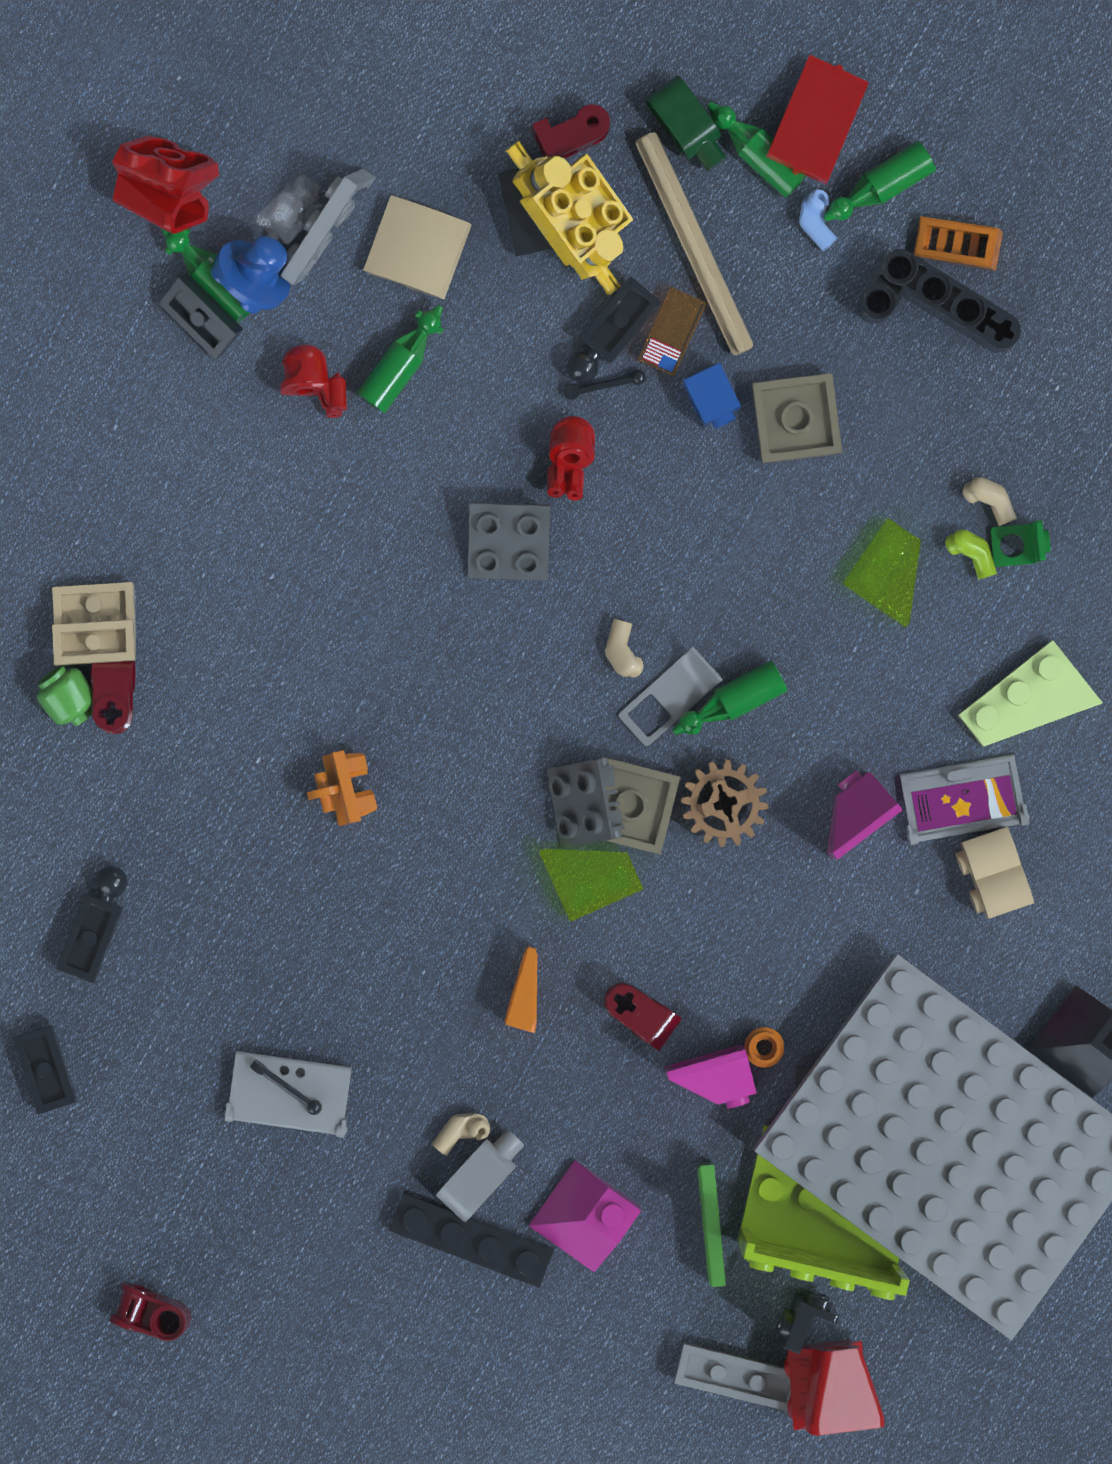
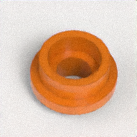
M759 1027L751 1031L744 1043L748 1060L752 1064L763 1068L771 1067L778 1063L784 1054V1041L780 1034L768 1027ZM763 1039L770 1041L772 1045L771 1051L765 1055L758 1053L756 1049L757 1043Z

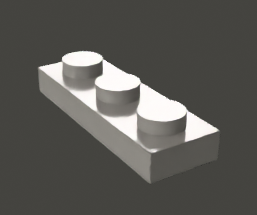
M683 1342L674 1384L787 1411V1402L791 1396L790 1379L785 1374L783 1366Z

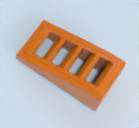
M920 216L913 254L919 258L996 271L1003 232L995 227ZM932 228L939 229L935 251L928 250ZM949 231L955 232L951 253L945 252ZM965 234L971 235L968 256L961 255ZM981 237L988 238L984 258L978 257Z
M528 945V947H525L504 1022L505 1025L535 1033L537 1023L538 954L536 947Z

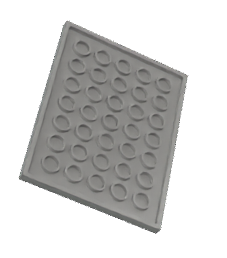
M894 953L752 1149L1011 1341L1112 1202V1113L896 953Z

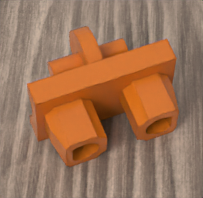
M344 750L322 756L325 772L314 774L317 790L307 792L308 800L320 798L323 813L335 811L338 826L361 821L360 817L377 810L372 790L354 793L351 781L353 777L368 774V767L363 753L345 754Z

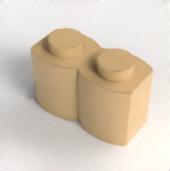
M1008 827L959 843L962 851L956 853V858L963 876L970 874L975 889L969 891V895L977 914L983 912L985 918L990 919L1034 903Z

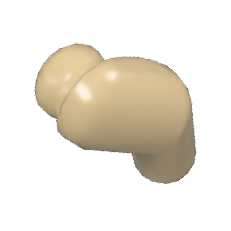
M984 477L973 478L972 482L964 485L963 495L965 499L970 503L981 501L990 505L998 526L1017 519L1008 494L1002 485Z
M613 619L605 655L617 674L622 677L629 676L635 678L643 671V661L641 658L635 657L627 645L632 624Z
M478 1113L455 1114L448 1120L431 1145L447 1156L459 1139L476 1138L477 1141L485 1139L490 1133V1125L486 1117Z

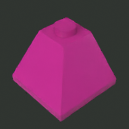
M856 770L838 784L842 791L835 795L827 850L833 859L841 858L902 811L899 804L870 771L861 776Z
M742 1044L664 1066L670 1081L716 1104L725 1103L727 1109L749 1103V1095L756 1094L748 1057Z
M574 1160L530 1222L529 1227L595 1272L641 1212V1206L584 1165Z

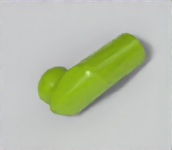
M964 529L956 530L955 534L947 536L945 541L947 551L952 555L962 553L972 558L978 580L997 574L989 545L985 539Z

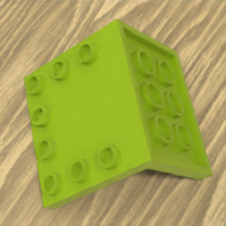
M763 1125L761 1137L769 1125ZM757 1153L737 1239V1244L743 1258L747 1259V1262L750 1263L749 1267L766 1272H773L774 1266L790 1269L789 1276L811 1282L814 1281L815 1275L831 1279L830 1286L854 1291L855 1285L867 1287V1290L871 1291L870 1295L887 1300H894L896 1294L907 1295L910 1280L898 1265L899 1257Z

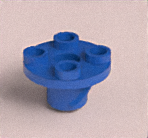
M260 236L253 243L243 240L226 243L218 252L215 258V265L211 269L213 278L222 284L233 297L239 300L244 310L256 314L261 309L269 310L278 307L288 296L290 290V283L280 276L284 271L283 266L287 262V252L279 241L269 236Z

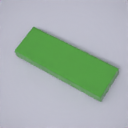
M713 1161L699 1162L697 1171L708 1282L712 1287L726 1286Z

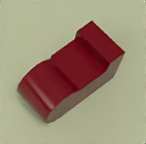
M591 104L580 109L576 117L552 128L547 118L532 124L531 132L543 157L559 156L567 159L605 140L610 127V117L604 108Z

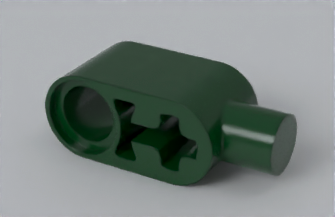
M676 75L645 98V102L652 114L687 160L696 156L706 171L709 172L727 158L715 142L722 137L719 129L679 75Z

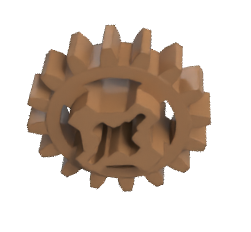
M725 760L723 769L718 770L714 762H710V773L705 775L697 769L694 773L699 781L696 784L686 782L685 787L692 791L691 797L681 798V803L690 805L691 810L682 816L683 819L693 818L696 823L690 829L692 833H696L701 829L705 831L703 842L708 843L713 836L718 837L719 847H724L726 838L731 837L735 845H740L741 833L744 832L752 838L755 834L750 826L753 823L764 824L765 821L757 814L759 810L768 809V804L759 802V796L765 794L767 790L766 788H755L754 783L759 776L756 773L747 778L744 775L746 771L745 764H741L735 771L731 770L730 760ZM724 776L739 780L747 789L736 791L728 787ZM709 781L712 792L707 802L698 804L699 793ZM718 785H720L726 797H734L736 804L730 806L731 813L729 815L731 822H729L728 816L725 815L723 810H715L713 803L719 801L718 794L720 792ZM751 802V811L748 818L742 825H739L737 815L742 805ZM712 815L722 820L726 831L710 827L702 818Z

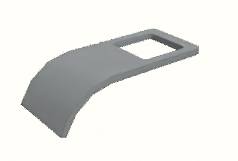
M692 647L619 713V718L644 746H649L673 725L684 711H688L723 679L697 650ZM649 694H652L671 715V718L654 734L647 737L628 716V713Z

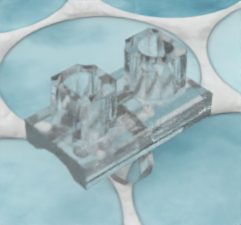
M300 175L293 184L289 182L258 214L255 223L265 227L269 237L288 245L304 229L311 215L316 210L320 211L323 204L315 198L321 187L305 175Z

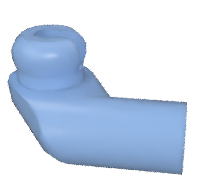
M815 189L806 194L802 200L799 224L822 251H825L838 238L824 223L823 216L829 205V196L825 191Z

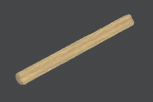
M655 132L646 134L636 141L637 149L730 352L733 355H740L753 347L751 337L658 135Z

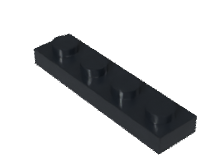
M406 1192L402 1195L389 1230L537 1288L541 1286L554 1251L551 1247L472 1217L465 1223L451 1209Z

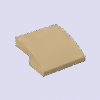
M391 195L363 270L370 275L402 284L411 290L444 300L472 225L440 211Z
M133 582L52 587L54 613L52 634L55 666L136 661V617Z

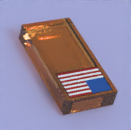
M670 287L640 353L638 362L674 377L707 303Z

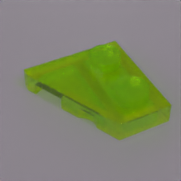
M887 518L841 585L906 628L910 623L921 540Z
M542 849L539 851L570 922L644 889L627 852Z

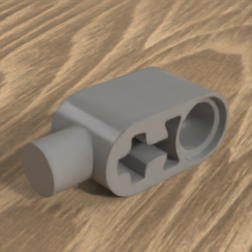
M506 1130L494 1144L486 1139L435 1196L466 1223L517 1167L511 1160L524 1147V1144L509 1130Z

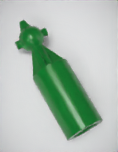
M713 102L707 105L717 128L722 130L728 129L738 156L785 199L807 177L802 173L795 175L792 173L791 168L766 157L773 137L763 128L736 121L735 112L729 106H720Z
M915 141L865 172L848 198H835L831 202L829 210L823 216L826 222L835 219L839 221L847 220L851 217L853 208L886 203L936 172L932 158L921 142Z
M189 228L176 234L162 229L166 237L165 242L167 246L164 251L169 255L172 252H181L190 276L237 323L245 319L250 312L244 310L239 300L233 297L211 274L217 254L190 245L188 234L191 231Z
M437 305L432 310L424 312L418 310L414 316L418 319V328L392 342L357 390L356 394L381 413L386 414L423 363L427 335L434 333L441 335L444 331V328L441 327L440 318L443 311L442 306Z
M769 660L715 689V694L699 712L684 711L672 731L674 735L682 733L696 735L700 732L704 722L728 719L732 722L788 692V689L772 660Z

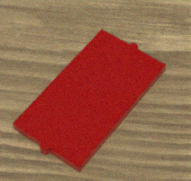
M809 55L766 157L791 168L792 173L795 175L802 173L826 185L869 82L844 71L842 65L833 66Z

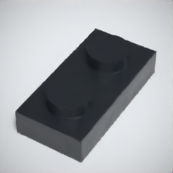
M188 273L180 276L159 302V305L215 360L226 352L243 330Z
M53 1025L13 1038L38 1115L78 1101Z

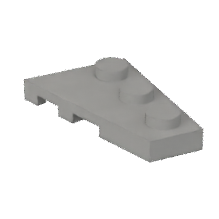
M363 168L344 176L343 179L338 176L333 181L325 194V197L329 199L322 212L316 210L304 226V230L308 234L300 245L294 243L288 250L287 262L285 264L287 266L280 275L292 285L304 280L331 242L333 234L329 231L333 226L339 227L348 218L355 208V201L352 200V197L358 190L364 187L368 189L376 179L374 175Z

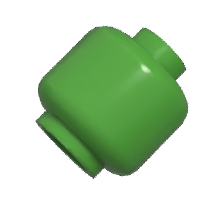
M60 665L38 682L37 685L40 689L36 699L54 723L65 725L72 722L74 726H78L92 715V686L79 669L74 667L65 669L63 665Z

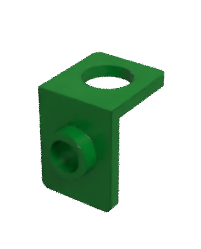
M1036 520L1031 524L993 527L990 530L992 557L995 567L1038 564L1046 560L1045 553H1050L1049 530L1043 529L1042 520ZM1015 534L1022 539L1024 547L1019 556L1008 557L1003 554L1000 543L1004 536Z

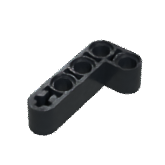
M895 249L884 257L858 301L860 316L866 322L880 324L892 315L903 297L994 353L1008 351L1019 340L1021 335V326L1012 314L904 249ZM894 260L904 262L909 270L908 276L904 279L893 278L888 272V264ZM928 281L938 283L943 290L942 298L934 301L927 299L922 292V285ZM872 294L882 295L888 303L887 310L879 314L872 312L867 306V297ZM962 302L971 303L977 311L976 319L971 322L961 320L956 313L957 305ZM987 313L991 318L986 323L993 328H998L1001 324L1007 327L1005 334L1010 339L1003 338L1000 342L994 339L996 335L994 329L986 325L980 332L976 327L984 320Z

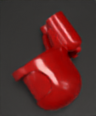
M302 344L293 346L284 354L282 364L284 365L285 380L280 384V393L282 395L297 396L318 395L321 407L326 411V417H341L342 411L347 410L346 381L341 377L340 373H335L331 378H328L326 356L322 350L313 345Z
M567 416L558 420L550 432L549 456L552 464L547 469V494L553 498H559L566 494L568 499L577 501L583 497V468L589 466L595 458V432L592 425L586 419L578 416Z

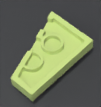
M1052 640L957 716L979 744L984 747L1100 705L1103 702Z

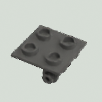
M470 502L468 578L548 581L550 505Z
M608 758L547 769L549 791L552 796L556 830L559 835L561 848L622 838L621 829H624L620 809L609 810V807L620 805V801L608 803L607 795L618 793V790L606 791L605 788L616 785L613 773L614 767L613 765L609 766Z

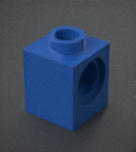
M720 363L683 380L682 385L703 427L712 423L714 429H718L736 420L734 412L738 411L741 405Z

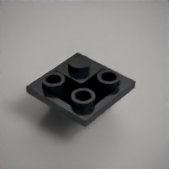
M1075 985L1029 1046L1028 1050L1093 1098L1112 1080V1009Z

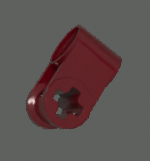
M135 661L92 663L93 720L98 727L107 733H123L129 728L133 719V693L136 682ZM111 705H115V708L122 712V717L115 718L114 725H111L110 721L103 718L104 712H110Z
M618 983L611 986L604 997V1005L607 1012L631 1029L630 1032L659 1052L682 1020L680 1016L654 998L650 999L626 983ZM627 992H630L629 1001L633 1004L632 1008L629 1011L622 1008L619 1012H616L615 1009L618 1004L613 1000L617 994L624 996Z
M122 1282L120 1287L123 1291L116 1314H111L109 1319L112 1324L130 1331L144 1333L163 1341L175 1340L187 1331L191 1324V1314L185 1304L157 1294L144 1286ZM163 1311H173L179 1316L180 1327L178 1330L171 1331L163 1326L161 1322Z

